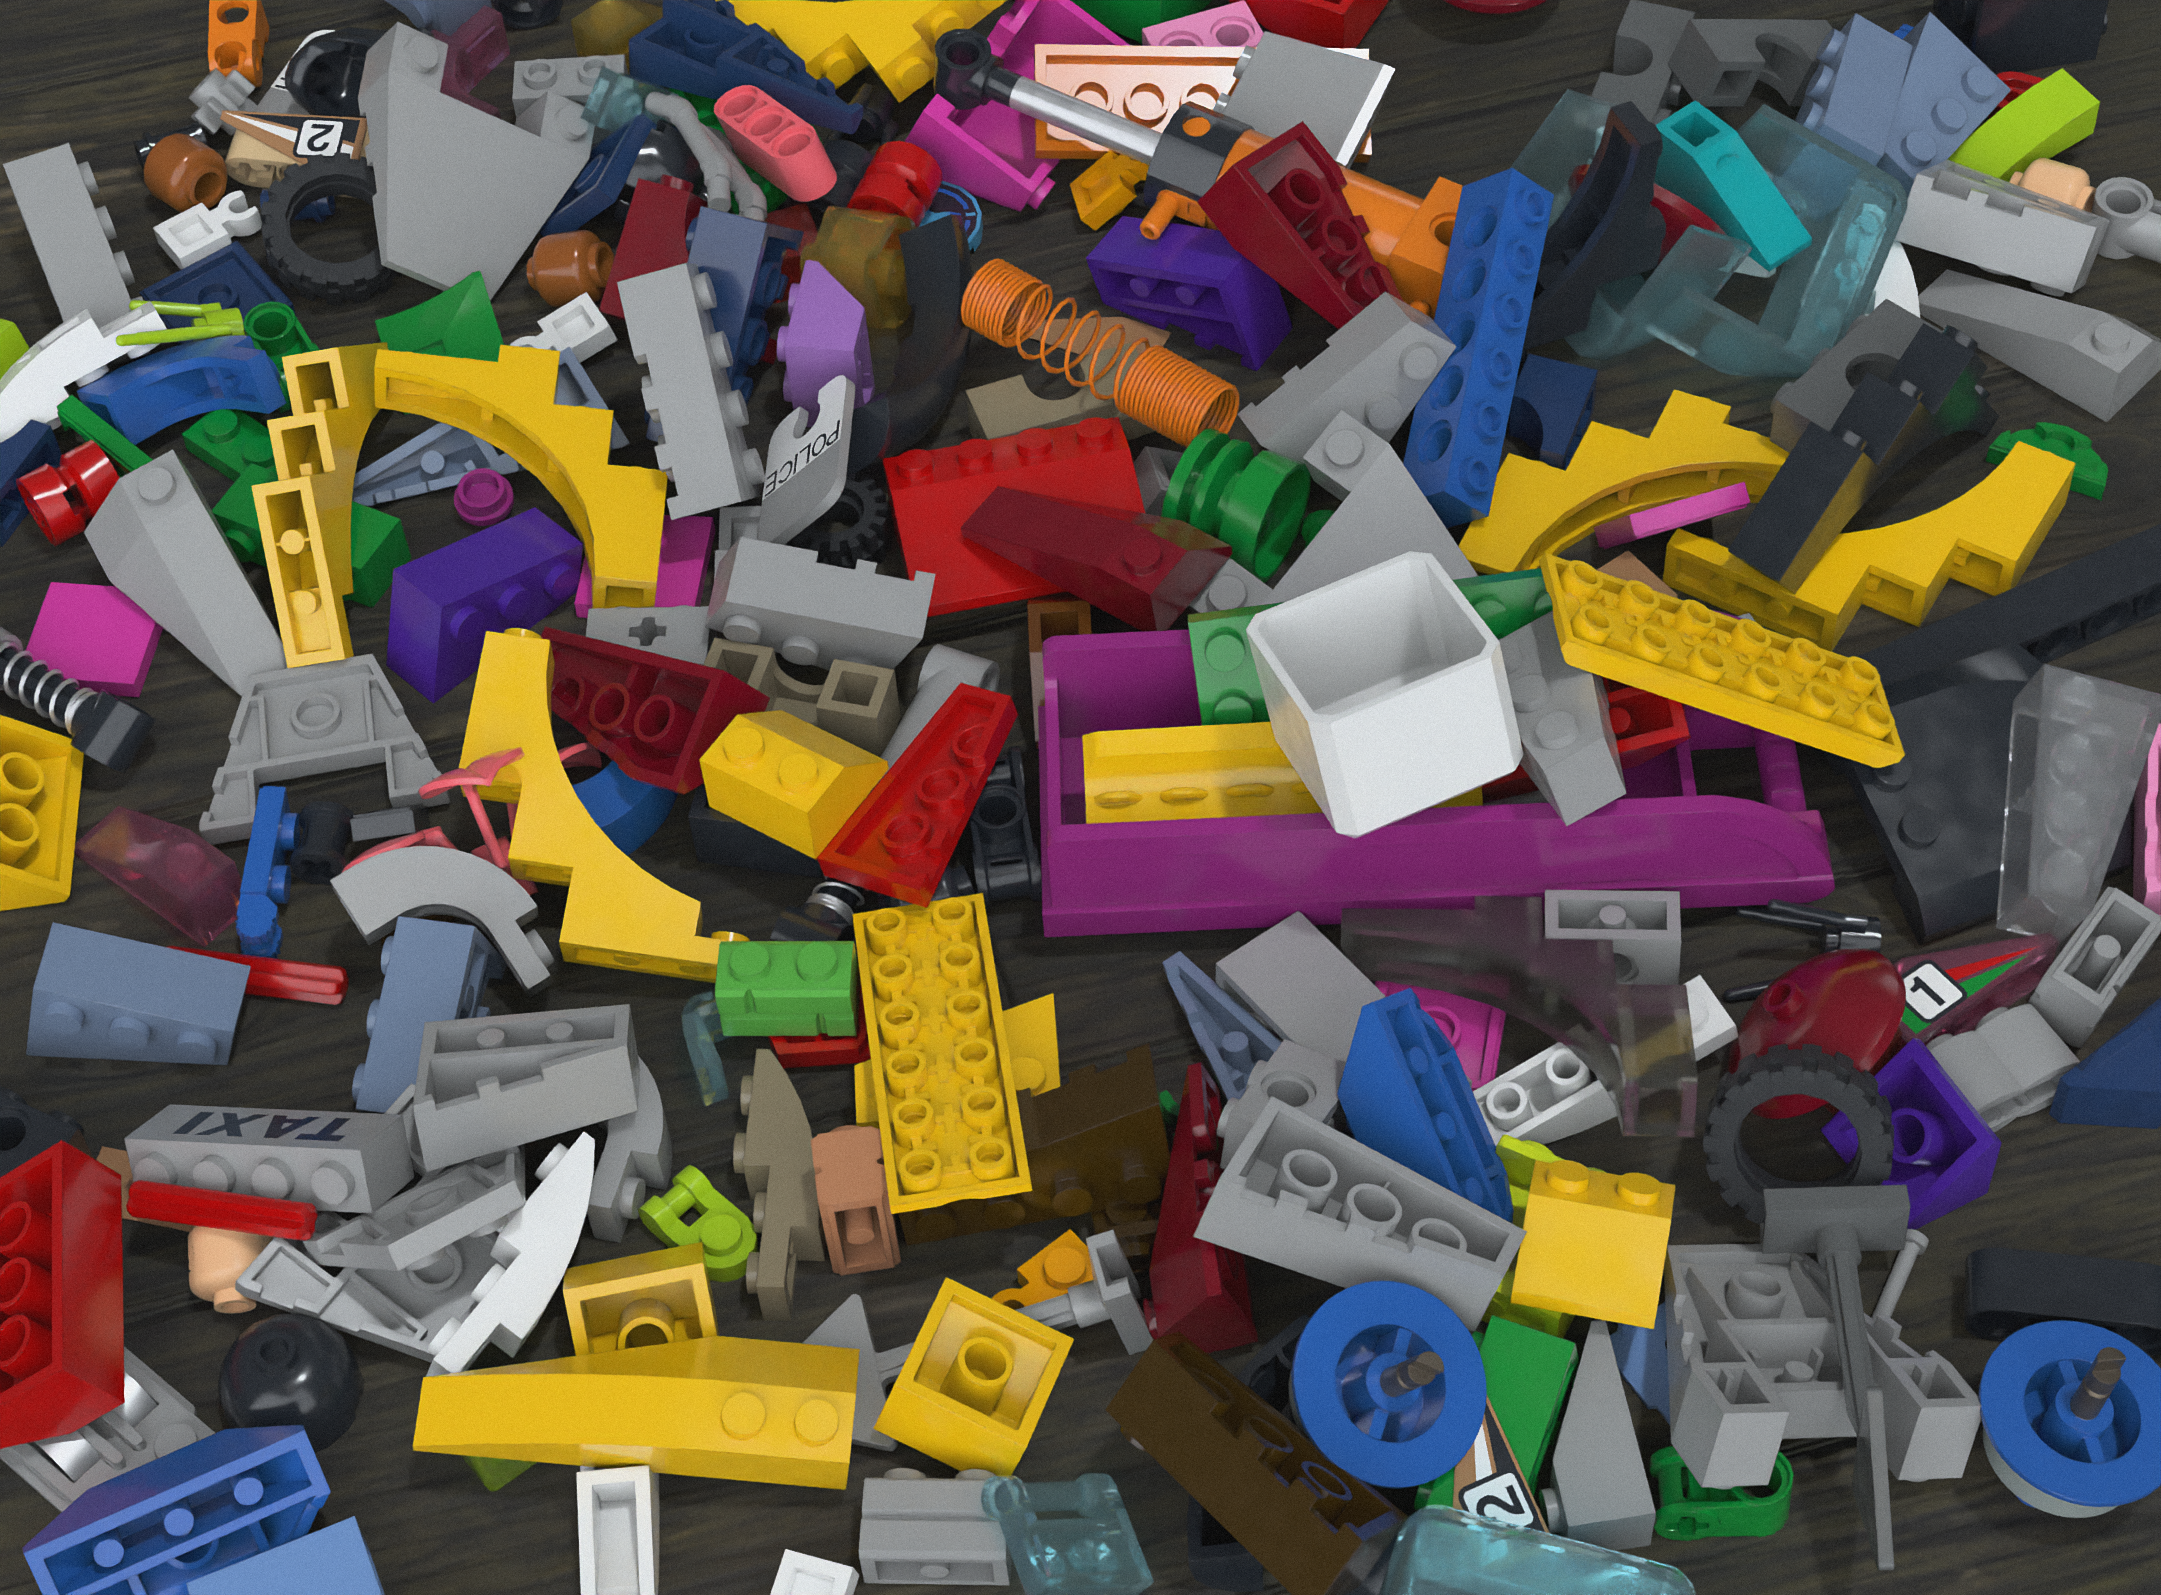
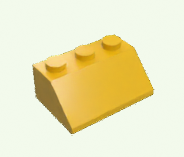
M0 715V911L65 902L70 896L84 753L70 744L71 738Z

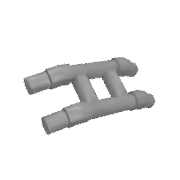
M660 92L650 93L645 100L647 111L673 123L700 163V168L704 173V185L707 186L708 208L727 212L731 207V191L734 193L735 200L739 204V215L765 221V218H767L766 197L760 187L752 182L737 159L726 135L718 129L701 123L698 120V113L688 100L676 95H665Z

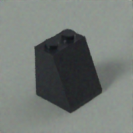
M1934 0L1932 9L1937 19L1996 75L2002 72H2025L2096 59L2101 35H2104L2107 31L2108 19L2106 11L2109 0Z

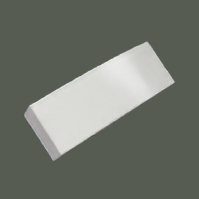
M649 1465L615 1469L580 1466V1472H577L581 1595H658L659 1473H653Z

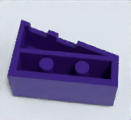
M1122 216L1086 257L1103 304L1162 330H1165L1170 323L1196 334L1194 338L1195 344L1210 351L1215 344H1218L1243 355L1241 365L1257 372L1293 329L1277 281L1236 251L1219 230L1169 223L1157 240H1151L1144 237L1140 231L1139 226L1143 219Z
M534 507L393 569L386 666L434 704L479 669L486 631L504 633L509 628L529 630L577 593L583 543Z

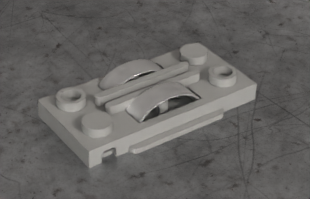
M124 1346L125 1403L71 1434L0 1449V1459L62 1513L87 1489L211 1436L215 1432L197 1418V1411L193 1404Z

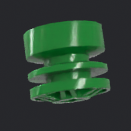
M1205 429L1192 440L1183 453L1171 477L1164 498L1161 517L1182 520L1232 546L1233 554L1229 558L1265 583L1277 573L1297 538L1307 509L1311 490V474L1303 462L1271 450H1262L1254 457V451L1249 442L1242 439L1230 440L1228 434L1216 429Z

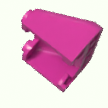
M1015 0L1011 9L1005 15H1002L987 38L991 46V54L999 56L1004 60L1005 69L1034 80L1035 44L1130 46L1071 0ZM936 94L923 110L905 142L912 143L926 150L937 161L942 170L943 181L958 185L971 195L1021 212L1027 204L1037 210L1056 183L1048 176L1061 160L1035 158L1034 117L993 100L984 106L980 105L972 109L958 110L939 94Z

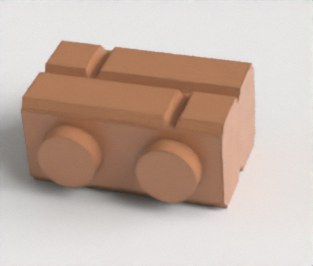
M845 1125L837 1127L828 1133L817 1134L816 1137L811 1139L818 1205L833 1273L843 1276L895 1268V1265L901 1262L896 1218L895 1214H891L880 1129L873 1128V1126Z

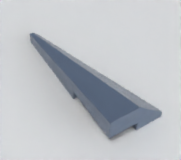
M567 347L560 352L556 404L609 410L571 348ZM614 417L611 450L620 449L630 444ZM440 422L357 472L354 477L352 501L365 506H371L458 486L459 481L465 474L480 468L494 470L501 476L527 469L503 450L465 430Z
M1179 951L1163 961L1164 972L1226 1102L1232 1097L1240 1099L1245 1093L1248 1079L1256 1063L1259 1060L1268 1062L1282 1042ZM1346 1126L1342 1133L1356 1140Z

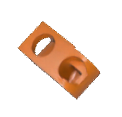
M209 0L208 61L210 72L217 68L226 77L232 70L236 69L255 88L261 87L263 78L262 57H264L265 42H268L270 29L261 0ZM232 8H243L249 11V14L242 22L228 23L225 11Z

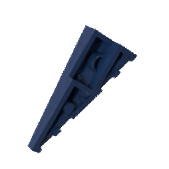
M663 0V17L629 39L630 78L718 100L724 93L742 85H752L762 90L805 122L848 134L856 132L862 120L863 106L857 102L848 105L835 93V84L826 77L818 80L806 72L805 61L757 23L750 25L743 23L735 16L734 5L728 0Z

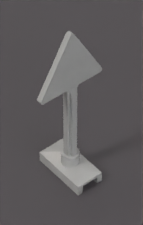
M1114 1230L1086 1238L1093 1280L1068 1287L1067 1294L1015 1310L1055 1330L1078 1324L1080 1328H1084L1111 1319L1129 1355L1147 1350L1153 1341L1143 1312L1136 1300L1142 1297L1139 1285ZM853 1294L802 1344L860 1349L851 1444L894 1451L898 1446V1441L873 1428L887 1401L886 1386L897 1380L914 1342L877 1353L865 1304L859 1295Z

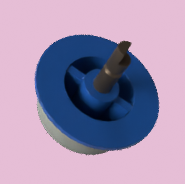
M1370 1281L1344 1289L1329 1298L1313 1313L1303 1328L1295 1347L1289 1380V1399L1297 1427L1307 1434L1313 1445L1326 1460L1372 1486L1383 1488L1413 1487L1427 1483L1448 1472L1466 1455L1473 1445L1483 1422L1486 1408L1487 1391L1484 1366L1477 1345L1469 1330L1452 1309L1441 1300L1409 1284L1395 1281Z
M2065 1320L2041 1322L2027 1326L2013 1333L1999 1344L1985 1365L1979 1385L1978 1399L1981 1404L1980 1415L1983 1423V1442L1988 1460L1995 1473L2023 1504L2057 1516L2087 1518L2104 1514L2119 1505H2125L2142 1499L2161 1486V1368L2150 1356L2129 1340L2105 1328Z

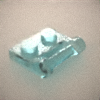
M1085 1473L1076 1481L1024 1483L1016 1476H992L984 1483L981 1492L982 1508L987 1517L991 1520L999 1521L1025 1595H1139L1154 1583L1117 1485L1108 1474ZM1077 1510L1082 1516L1090 1518L1037 1520L1035 1512Z

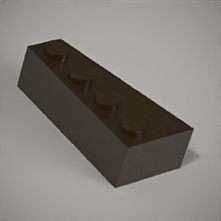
M1149 1043L1126 1051L1127 1062L1099 1072L1095 1064L1068 1073L1070 1083L1036 1096L1030 1087L1016 1092L1032 1191L986 1199H962L942 1206L898 1213L907 1246L931 1241H942L947 1238L996 1229H1008L1018 1225L1067 1216H1078L1083 1213L1105 1210L1107 1205L1124 1203L1144 1204L1163 1199L1171 1150Z
M1180 1331L1154 1339L1105 1409L1121 1425V1433L1131 1444L1149 1453L1292 1595H1345L1356 1589L1363 1582L1408 1518L1405 1513L1368 1483L1326 1460L1305 1432Z

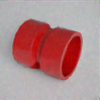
M890 141L881 145L845 209L846 219L852 230L864 241L876 247L888 250L901 249L899 234L920 226L925 212L928 211L943 182L942 170L937 161L926 150L912 143Z
M91 439L61 455L58 468L44 464L16 479V484L36 524L49 542L57 546L86 530V520L88 518L93 519L120 477L102 449ZM68 489L75 498L70 503H68L63 495V492Z

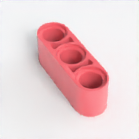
M742 85L733 88L717 100L714 105V113L736 156L792 199L799 202L818 199L834 187L837 181V173L813 126L752 85Z

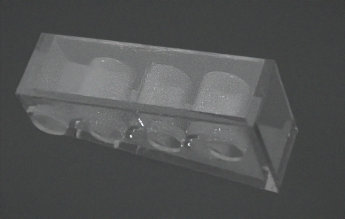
M2044 664L2013 700L1996 928L2060 944L2093 911L2161 720V694Z

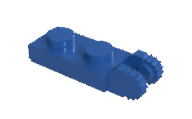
M263 786V788L259 789L240 888L237 920L235 921L237 936H240V941H242L240 943V950L243 955L278 959V954H281L280 948L282 947L284 936L282 929L278 926L279 912L277 903H288L291 889L290 866L285 865L287 851H295L298 848L301 832L299 824L300 814L290 812L286 787Z

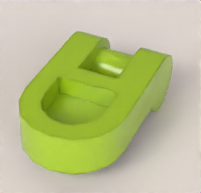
M687 1165L673 1178L674 1187L660 1198L654 1195L638 1209L639 1217L646 1227L669 1248L702 1242L711 1281L729 1282L738 1280L746 1275L749 1252H760L754 1225L750 1219L715 1190L705 1175L692 1165ZM693 1207L702 1216L688 1227L679 1218Z

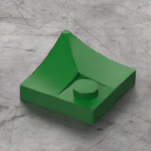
M480 270L472 272L450 289L428 301L400 313L375 320L380 342H387L388 350L498 362L500 345H504Z

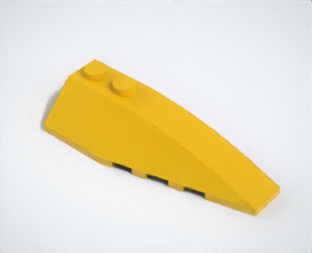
M713 1336L423 1377L413 1451L609 1469L649 1465L653 1473L846 1490L860 1349Z

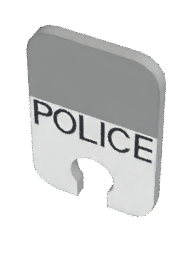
M844 375L835 377L819 390L818 403L820 404V413L813 427L804 436L803 432L808 423L809 412L800 406L790 413L774 431L768 450L758 540L785 545L827 512L840 497L846 482L855 398V383Z

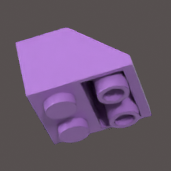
M806 260L800 284L792 283L790 287L788 313L791 319L789 326H781L779 329L777 358L780 362H786L787 366L783 382L784 400L792 402L793 410L800 406L808 411L806 427L812 428L820 413V404L818 403L819 390L839 375H844L855 383L853 409L863 406L873 398L875 384L865 308L818 261Z

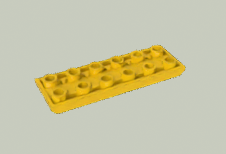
M1544 553L1539 560L1546 591L1552 600L1553 619L1560 648L1568 665L1875 768L1899 763L1905 756L1895 726V720L1891 714L1880 681V675L1876 667L1866 660L1855 656L1848 658L1819 648L1807 639H1793L1764 629L1760 624L1750 619L1738 620L1709 610L1706 606L1695 600L1687 599L1683 601L1657 592L1637 580L1626 581L1605 574L1582 561H1568L1548 553Z
M1271 722L1099 731L1082 735L1086 824L1323 813L1275 740ZM1482 786L1430 808L1482 806Z
M983 893L930 901L927 908L912 904L852 914L891 1214L942 1206L962 1199H986L1032 1191Z

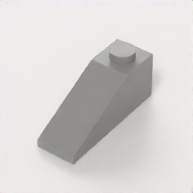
M1606 1320L1591 1321L1554 1452L1549 1488L1539 1491L1541 1515L1549 1533L1558 1532L1563 1552L1579 1550V1543L1582 1542L1587 1543L1588 1549L1602 1548L1603 1553L1649 1546L1651 1544L1656 1512Z

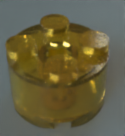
M829 206L824 213L823 222L818 231L815 244H806L802 251L801 273H803L806 260L818 261L865 308L867 327L876 329L899 328L906 321L912 310L911 306L907 303L906 273L899 234L917 227L910 218L901 217L894 213Z

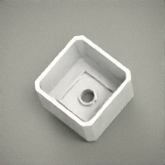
M1406 552L1257 613L1246 628L1275 740L1336 833L1355 839L1513 773L1524 755L1500 642L1432 553Z

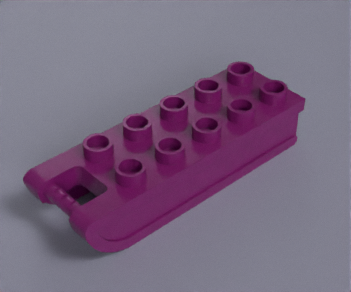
M1715 611V612H1718V613H1721V614H1724V615L1733 617V618L1738 619V620L1742 619V618H1739V617H1737V616H1733V615H1730V614H1726V613H1723V612H1720V611ZM1189 630L1062 635L1052 636L1046 639L1042 645L1045 706H1038L1044 937L1273 927L1298 910L1313 925L1544 915L1545 890L1680 891V909L1767 905L1771 899L1792 903H1807L1826 897L1835 888L1823 819L1818 810L1807 811L1795 741L1684 704L1691 738L1639 766L1622 770L1626 794L1568 826L1565 825L1549 802L1428 808L1356 839L1336 833L1324 813L1086 824L1082 735L1099 731L1202 726ZM1755 747L1764 804L1728 796H1697L1690 751ZM1499 799L1483 800V803H1487V802H1491V801H1495V800H1499Z

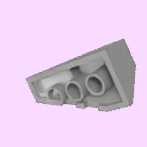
M1946 270L1918 296L1920 315L1943 328L1946 325H1950L1960 330L1978 343L1977 348L2105 422H2108L2161 370V339L2128 320L2103 311L1951 270Z
M172 449L119 478L84 531L110 582L141 607L165 631L167 630L197 659L241 697L249 675L286 669L287 663L283 643L277 629L195 479Z

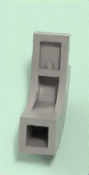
M438 846L405 847L370 857L330 880L335 894L368 945L395 930L398 916L410 918L428 915L454 916L472 923L489 937L528 998L551 985V975L546 967L555 962L553 956L535 929L525 935L520 929L538 917V906L515 879L487 860L451 848Z
M639 1056L638 1111L597 1122L608 1133L592 1181L587 1209L594 1238L621 1243L629 1218L637 1219L639 1216L638 1209L644 1203L645 1186L667 1190L672 1166V1144L661 1097L654 1078Z

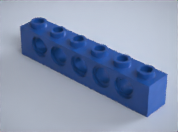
M1514 168L1504 170L1462 187L1434 322L1456 345V348L1415 406L1403 465L1446 528L1489 516L1554 194Z

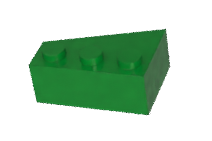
M1492 1315L1486 1333L1474 1331L1472 1337L1483 1362L1487 1396L1534 1497L1539 1485L1537 1477L1548 1445L1553 1446L1561 1425V1421H1558L1557 1418L1567 1388H1573L1580 1361L1574 1342ZM1454 1466L1440 1477L1419 1485L1414 1509L1424 1512L1420 1523L1427 1534L1466 1547L1453 1518Z

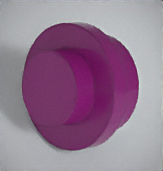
M480 468L468 472L461 478L454 494V504L458 515L467 523L476 526H488L503 520L511 512L514 505V493L511 484L506 478L494 470Z

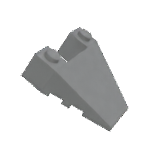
M397 22L367 51L358 95L360 116H366L370 143L365 147L367 166H373L377 189V193L372 197L381 264L443 291L450 289L472 272L480 270L489 299L491 300L589 160L597 112L548 90L516 118L514 126L441 93L440 89L448 44Z
M1340 410L1303 456V460L1313 481L1341 500L1342 504L1274 589H1271L1229 558L1188 607L1193 614L1287 602L1409 551L1432 553L1452 580L1477 577L1478 575L1391 445L1343 410Z
M1761 1244L1667 1245L1664 1281L1671 1444L1700 1486L1730 1489L1734 1486L1768 1485L1782 1439L1857 1437L1846 1411L1826 1270L1821 1268L1817 1262L1805 1253L1762 1254ZM1864 1313L1875 1386L1882 1387L1888 1468L1897 1480L1923 1482L1928 1479L1962 1478L1981 1421V1404L1978 1396L1953 1365L1934 1350L1928 1351L1925 1357H1922L1899 1339L1902 1326L1885 1313L1877 1315L1876 1321Z

